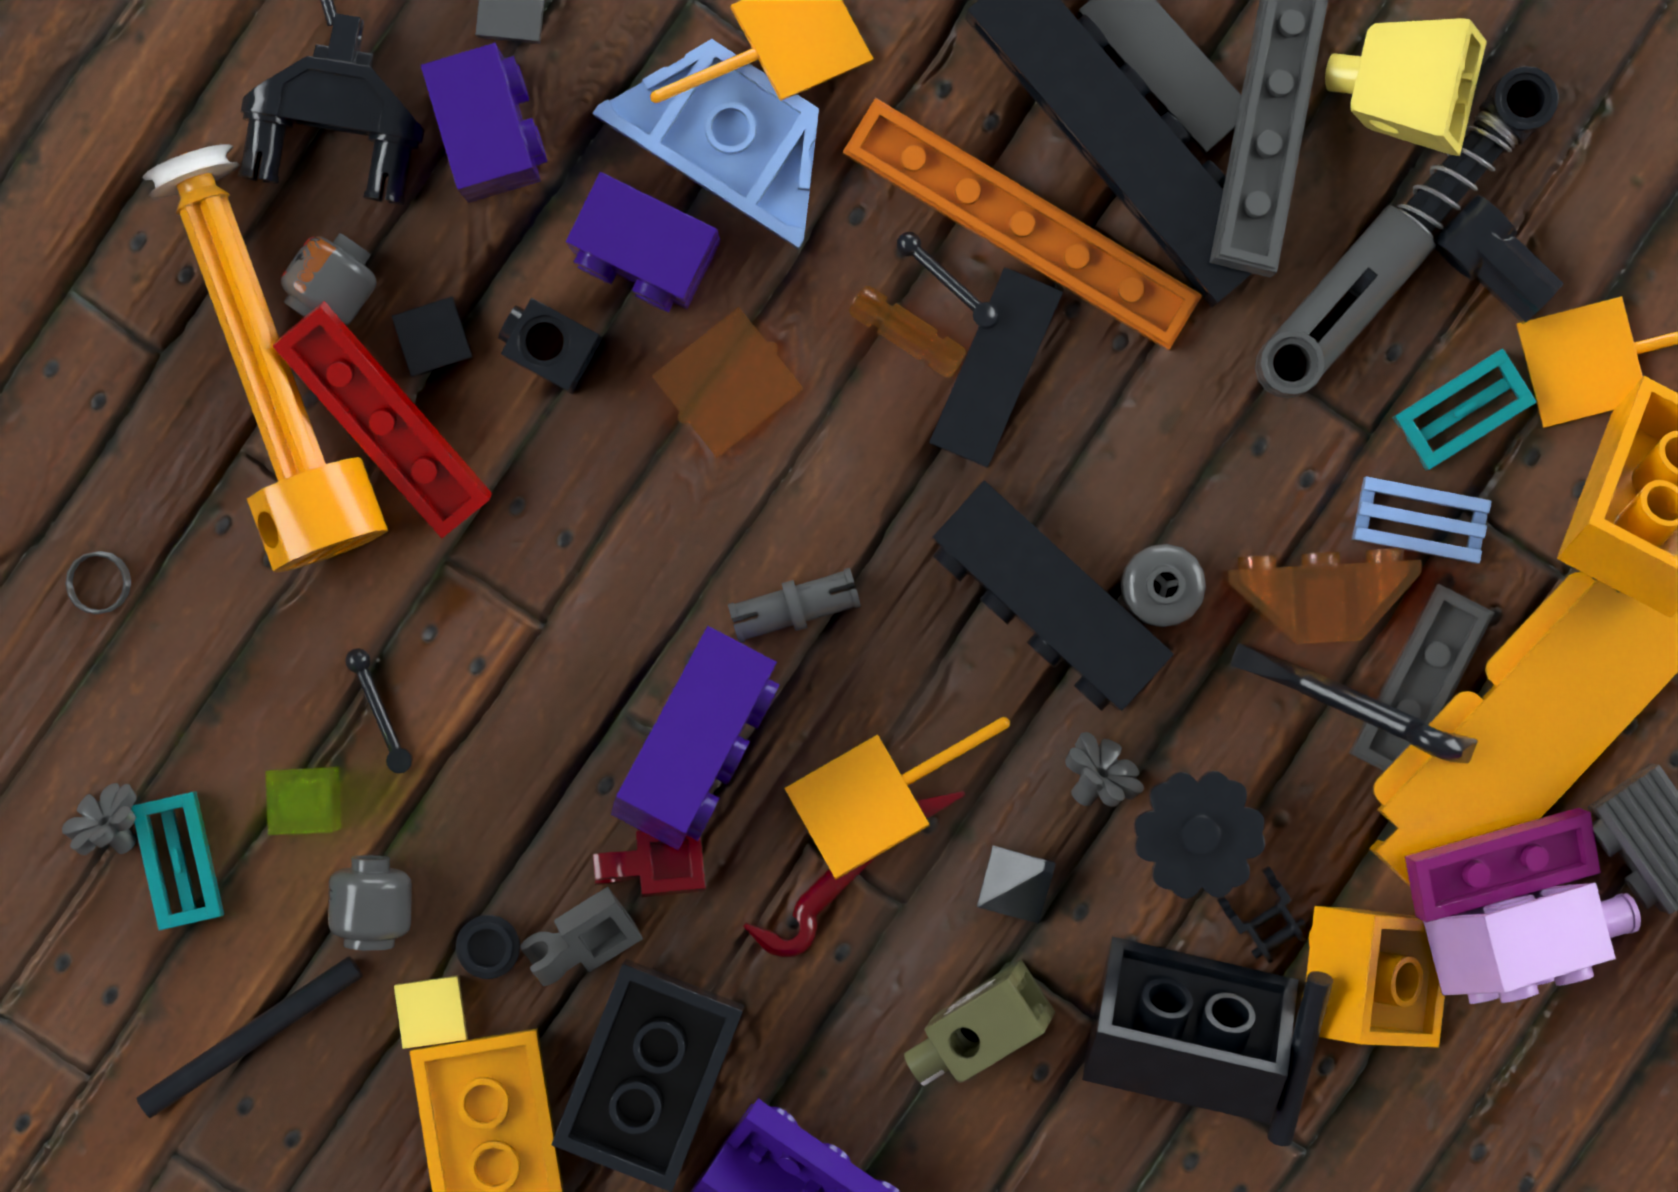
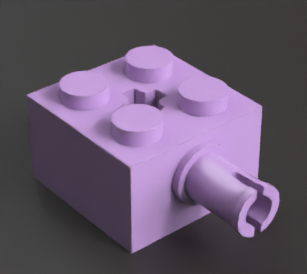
M1596 883L1553 886L1431 922H1424L1442 995L1467 994L1470 1004L1486 1002L1500 998L1501 1003H1506L1539 994L1537 985L1555 981L1556 985L1560 986L1594 977L1593 965L1616 959L1610 938L1637 932L1641 925V917L1635 900L1628 893H1621L1614 898L1600 901Z

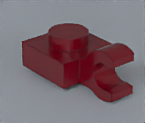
M640 830L636 831L637 850L593 854L595 885L614 884L640 879L642 898L703 892L706 890L701 836L698 841L686 836L678 851Z

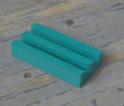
M1502 348L1392 418L1398 428H1401L1404 432L1407 442L1416 451L1420 458L1419 461L1427 471L1537 401ZM1498 367L1503 378L1420 430L1418 429L1413 419ZM1510 388L1517 397L1516 400L1438 449L1431 450L1426 442L1427 440Z
M197 791L133 805L131 810L136 816L134 824L158 930L223 916V906ZM181 807L184 809L205 907L201 908L196 906L175 809ZM159 812L163 822L183 911L172 914L150 818L151 814Z

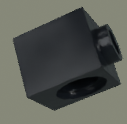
M532 297L525 310L517 305L514 306L498 335V339L506 343L501 352L502 356L570 394H573L602 341L598 333ZM544 326H552L562 332L564 338L563 348L559 355L551 360H538L530 353L529 340L537 329Z

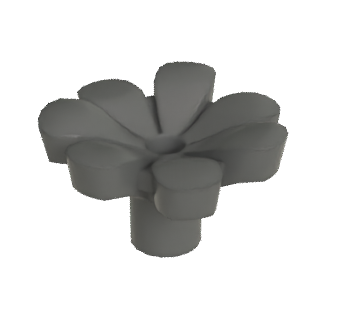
M1089 732L1080 734L1075 743V748L1070 749L1065 759L1066 766L1080 775L1079 781L1071 789L1073 798L1083 806H1091L1099 796L1104 804L1115 807L1125 798L1132 800L1142 793L1144 786L1139 780L1135 779L1139 775L1136 765L1127 759L1117 760V757L1121 754L1122 747L1109 739H1103L1098 746L1096 738Z
M112 783L105 787L100 795V801H97L91 794H87L77 807V812L82 817L71 818L62 827V833L72 840L70 847L81 855L89 854L96 846L102 848L107 844L118 854H124L131 850L137 841V836L129 829L136 819L131 810L132 805L137 800L136 794L129 784H124L120 787L118 783Z

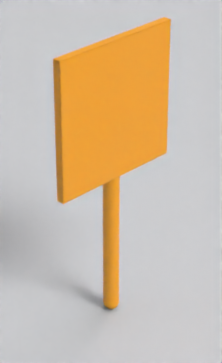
M741 0L732 4L730 8L752 49L657 89L651 93L650 99L653 103H660L759 60L779 100L782 101L869 63L873 60V57L842 0Z
M1622 296L1532 319L1524 324L1521 322L1516 324L1543 428L1615 410L1643 378L1637 355L1678 344V331L1634 342Z
M1007 717L997 719L902 775L877 734L785 787V791L835 879L842 877L930 826L908 785L1006 730L1010 726V720Z

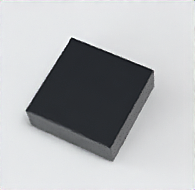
M452 296L392 316L411 377L415 378L473 359L469 342Z

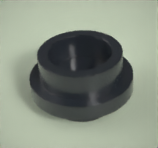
M496 915L478 916L466 923L461 929L456 941L457 957L463 968L471 975L482 979L498 978L510 971L518 960L520 954L518 933L513 925L502 917Z

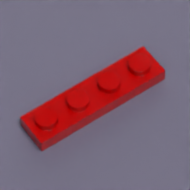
M325 301L273 344L274 349L441 539L490 500L492 492Z

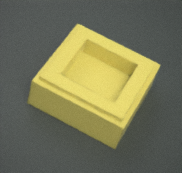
M459 975L394 985L403 1049L468 1039Z

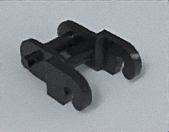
M1267 866L1262 869V872L1278 896L1273 907L1250 922H1241L1225 896L1216 900L1238 934H1242L1245 931L1248 932L1257 948L1251 951L1254 957L1257 959L1263 955L1268 964L1273 962L1270 952L1295 936L1301 942L1306 940L1301 930L1307 925L1302 918L1295 922L1285 906L1292 899L1277 880L1272 869ZM1281 913L1288 925L1262 941L1255 929Z

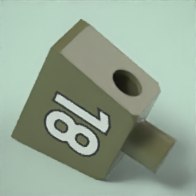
M1020 959L935 1014L925 1027L928 1038L905 1052L904 1057L911 1072L923 1086L949 1070L959 1083H962L1042 1035L1053 1018L1055 1010L1022 959ZM965 1027L973 1030L980 1040L977 1042L968 1040L962 1034L961 1028Z

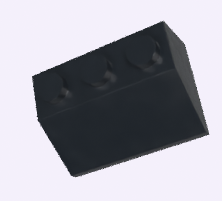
M1112 936L1089 1033L1082 1080L1270 1124L1288 1075L1298 979Z

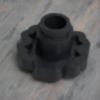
M1214 770L1205 772L1198 781L1188 773L1179 771L1168 777L1166 782L1154 785L1150 789L1148 796L1152 810L1138 814L1133 823L1134 832L1137 836L1134 843L1135 852L1141 859L1154 862L1151 873L1153 881L1158 886L1171 890L1174 894L1184 899L1196 895L1201 887L1213 897H1224L1233 887L1246 883L1250 876V869L1246 859L1260 855L1265 848V839L1262 833L1264 818L1259 811L1250 807H1244L1247 800L1246 788L1241 783L1229 780L1225 775Z

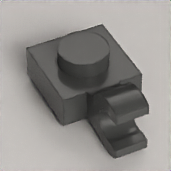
M606 887L556 918L554 922L559 933H535L524 940L520 948L533 964L530 967L532 973L543 986H547L558 981L569 969L580 962L588 972H591L643 938L633 919L609 887Z

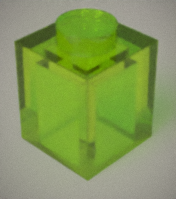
M339 766L280 768L265 771L268 835L328 833L341 830Z

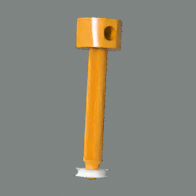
M220 144L186 152L171 158L147 171L142 178L153 180L155 183V189L149 194L151 198L180 195L176 214L182 218L278 482L259 490L247 498L272 570L278 573L304 567L350 551L388 532L362 459L357 457L329 464L325 463L291 368L273 347L279 336L229 203L228 197L230 194L218 187L215 182L229 175L240 166L237 162H229L227 159V153L231 151L233 146L231 144Z

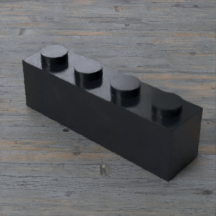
M985 480L931 538L940 547L933 557L960 582L968 573L987 590L980 598V601L1004 623L1008 625L1016 616L1034 633L1027 641V644L1052 667L1055 668L1064 660L1075 670L1081 678L1075 683L1074 687L1100 711H1103L1109 703L1117 710L1122 711L1174 655Z

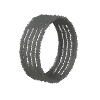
M97 551L83 554L72 563L67 571L65 585L68 597L76 607L86 613L98 615L111 612L124 603L130 592L131 577L129 569L120 558L112 553ZM88 557H105L114 562L121 571L123 578L122 594L117 602L107 609L97 610L88 608L80 603L73 587L74 572L79 564Z

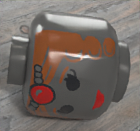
M341 233L338 234L333 243L320 236L310 237L281 277V285L288 293L283 303L305 317L325 301L342 322L348 326L377 285L374 273L365 266L371 254Z

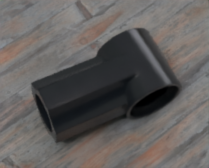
M1475 195L1433 239L1436 244L1435 249L1463 276L1470 280L1477 279L1504 307L1524 324L1542 309L1564 283L1515 237L1517 230L1499 209L1482 196Z

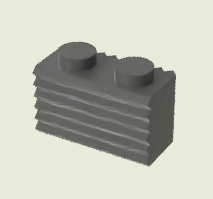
M1650 763L1589 805L1588 809L1596 819L1592 824L1594 836L1598 844L1610 857L1618 852L1633 873L1628 875L1625 881L1638 901L1647 910L1655 905L1659 911L1671 914L1678 910V791L1661 766Z

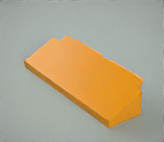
M1575 572L1568 575L1488 660L1485 672L1487 678L1494 686L1482 698L1474 692L1464 691L1458 693L1428 724L1437 730L1477 739L1478 742L1470 762L1446 761L1429 755L1409 744L1377 778L1373 791L1376 799L1382 804L1377 810L1396 829L1384 842L1377 840L1369 849L1410 887L1405 856L1542 818L1678 673V611L1670 618L1620 591L1617 592L1614 588L1595 578L1593 579L1583 572Z

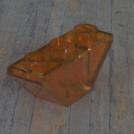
M1404 548L1365 550L1366 563L1340 564V552L1301 554L1302 566L1277 567L1276 555L1238 557V570L1223 571V584L1290 644L1358 641L1365 637L1422 573L1421 560L1404 561Z

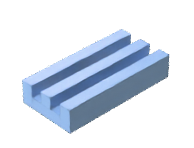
M1366 476L1363 478L1352 540L1478 564L1481 560L1482 540L1485 538L1487 529L1486 519L1487 514L1490 513L1492 501ZM1379 493L1473 511L1472 521L1465 522L1373 504L1374 495ZM1370 517L1469 536L1467 547L1368 529Z

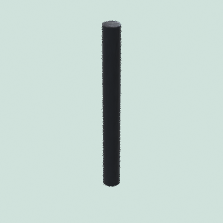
M350 956L346 957L136 1097L139 1106L149 1118L154 1117L363 977L361 970Z

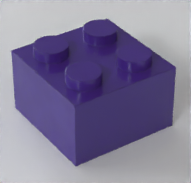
M492 43L421 64L457 190L468 203L541 182L537 165L547 163L548 160L537 125L535 126L533 118L523 120L519 104L529 102L530 100L519 64L517 65L514 56L504 58L497 44Z
M602 172L599 173L566 240L573 254L577 255L574 263L578 265V269L612 285L616 275L634 283L632 291L636 293L635 297L667 313L670 312L673 303L688 309L721 242L716 228Z

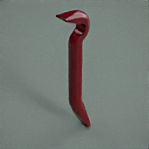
M963 790L916 801L927 819L963 797L965 792ZM876 857L838 879H835L831 870L828 869L799 897L793 909L792 916L797 919L800 926L799 932L795 937L784 939L778 936L776 932L747 922L743 927L771 955L784 958L796 957L804 953L816 937L817 915Z

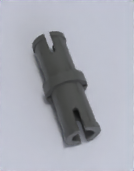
M850 568L796 586L794 580L781 583L782 590L735 604L734 602L728 604L733 623L758 616L755 619L734 624V629L740 643L745 642L747 639L793 625L795 631L808 628L806 621L854 607L855 609L861 607L856 588L830 595L831 593L855 586Z

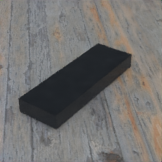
M1004 267L990 299V303L995 305L999 311V321L996 326L990 329L978 327L929 444L988 468L1062 296V291Z

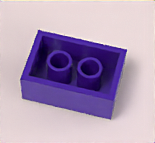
M707 626L617 793L611 815L678 851L686 836L698 841L720 799L709 793L716 779L728 785L750 742L740 736L746 724L758 729L780 684L770 680L777 662Z

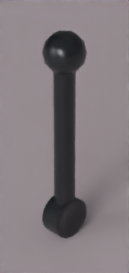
M904 232L899 235L896 243L899 253L908 257L913 256L972 310L973 319L978 326L990 329L997 325L1000 314L995 305L978 300L921 247V240L914 232Z
M361 648L352 649L346 655L345 663L350 671L357 674L389 751L386 759L387 766L394 773H404L412 765V755L407 749L400 746L368 670L370 666L369 654Z

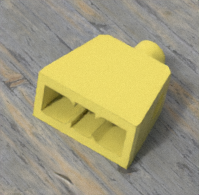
M1458 18L1375 23L1367 30L1362 56L1333 53L1330 56L1325 73L1326 88L1331 92L1352 94L1351 111L1366 128L1446 154L1460 156L1487 41L1470 19Z

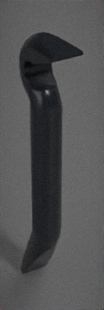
M1239 643L1232 657L1231 666L1295 689L1308 697L1408 741L1419 750L1434 757L1450 762L1469 763L1477 745V739L1437 730L1408 713L1310 669L1251 646Z

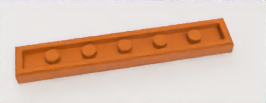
M877 98L874 99L843 151V155L1167 351L1170 350L1202 297V294Z

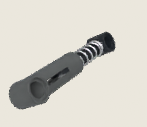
M1523 66L1512 69L1492 86L1487 99L1479 106L1480 113H1478V116H1475L1474 127L1466 128L1460 156L1447 154L1448 157L1441 165L1431 166V176L1423 185L1413 186L1414 196L1406 204H1399L1397 208L1388 205L1274 335L1262 346L1256 356L1255 372L1259 383L1267 392L1276 397L1291 398L1299 396L1315 386L1330 366L1436 248L1433 235L1431 234L1435 228L1443 229L1441 222L1453 208L1461 210L1458 202L1470 189L1478 190L1475 183L1488 169L1495 171L1492 164L1503 152H1512V148H1515V145H1523L1533 132L1552 118L1557 109L1559 95L1556 84L1547 73L1535 67ZM1516 86L1524 87L1532 92L1537 103L1536 112L1533 117L1523 118L1512 113L1507 104V92L1510 88ZM1349 291L1355 299L1316 342L1309 334L1342 296ZM1285 347L1294 348L1304 357L1306 369L1299 381H1285L1275 372L1273 360L1278 349Z

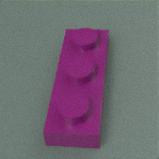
M1580 807L1405 856L1415 916L1426 923L1601 873L1591 813Z

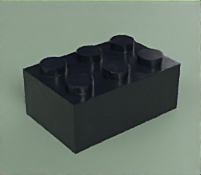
M625 959L551 1145L672 1192L745 1005Z

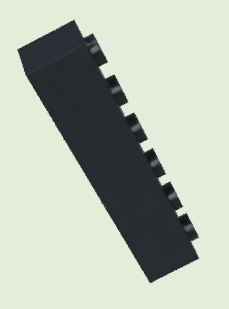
M978 0L967 9L966 21L1194 288L1202 294V297L1212 308L1252 274L1209 263L1226 176L1210 160L1203 165L1200 164L1186 147L1192 139L1185 128L1168 111L1161 117L1144 98L1150 93L1144 80L1127 63L1120 68L1117 67L1103 50L1109 44L1107 38L1087 15L1084 14L1077 20L1061 0Z

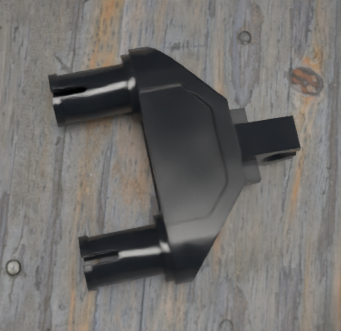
M335 13L329 46L316 44L313 57L306 56L265 80L243 97L240 113H243L242 119L248 121L238 177L258 181L259 174V179H262L264 183L278 184L286 128H293V124L369 136L368 140L374 142L367 187L363 198L383 202L386 178L389 176L385 200L389 204L404 205V192L412 149H418L419 144L423 143L425 130L372 69L373 54L360 52L364 30V20L361 17Z

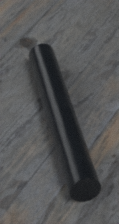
M1310 972L1304 988L1291 1040L1288 1075L1273 1113L1267 1136L1270 1142L1278 1146H1289L1293 1142L1333 985V978L1324 972Z

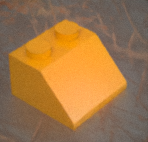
M1315 906L1313 924L1309 933L1310 949L1306 981L1308 974L1313 971L1324 972L1333 978V985L1319 1037L1360 1045L1439 1047L1445 995H1442L1424 922L1412 915L1353 908Z

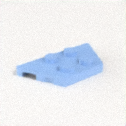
M713 39L688 52L684 58L669 67H663L642 79L643 82L614 99L606 100L596 107L593 112L594 117L796 249H800L805 236L819 108L797 94L780 101L767 75L751 64H747L660 103H653L650 99L653 91L736 56L735 53Z

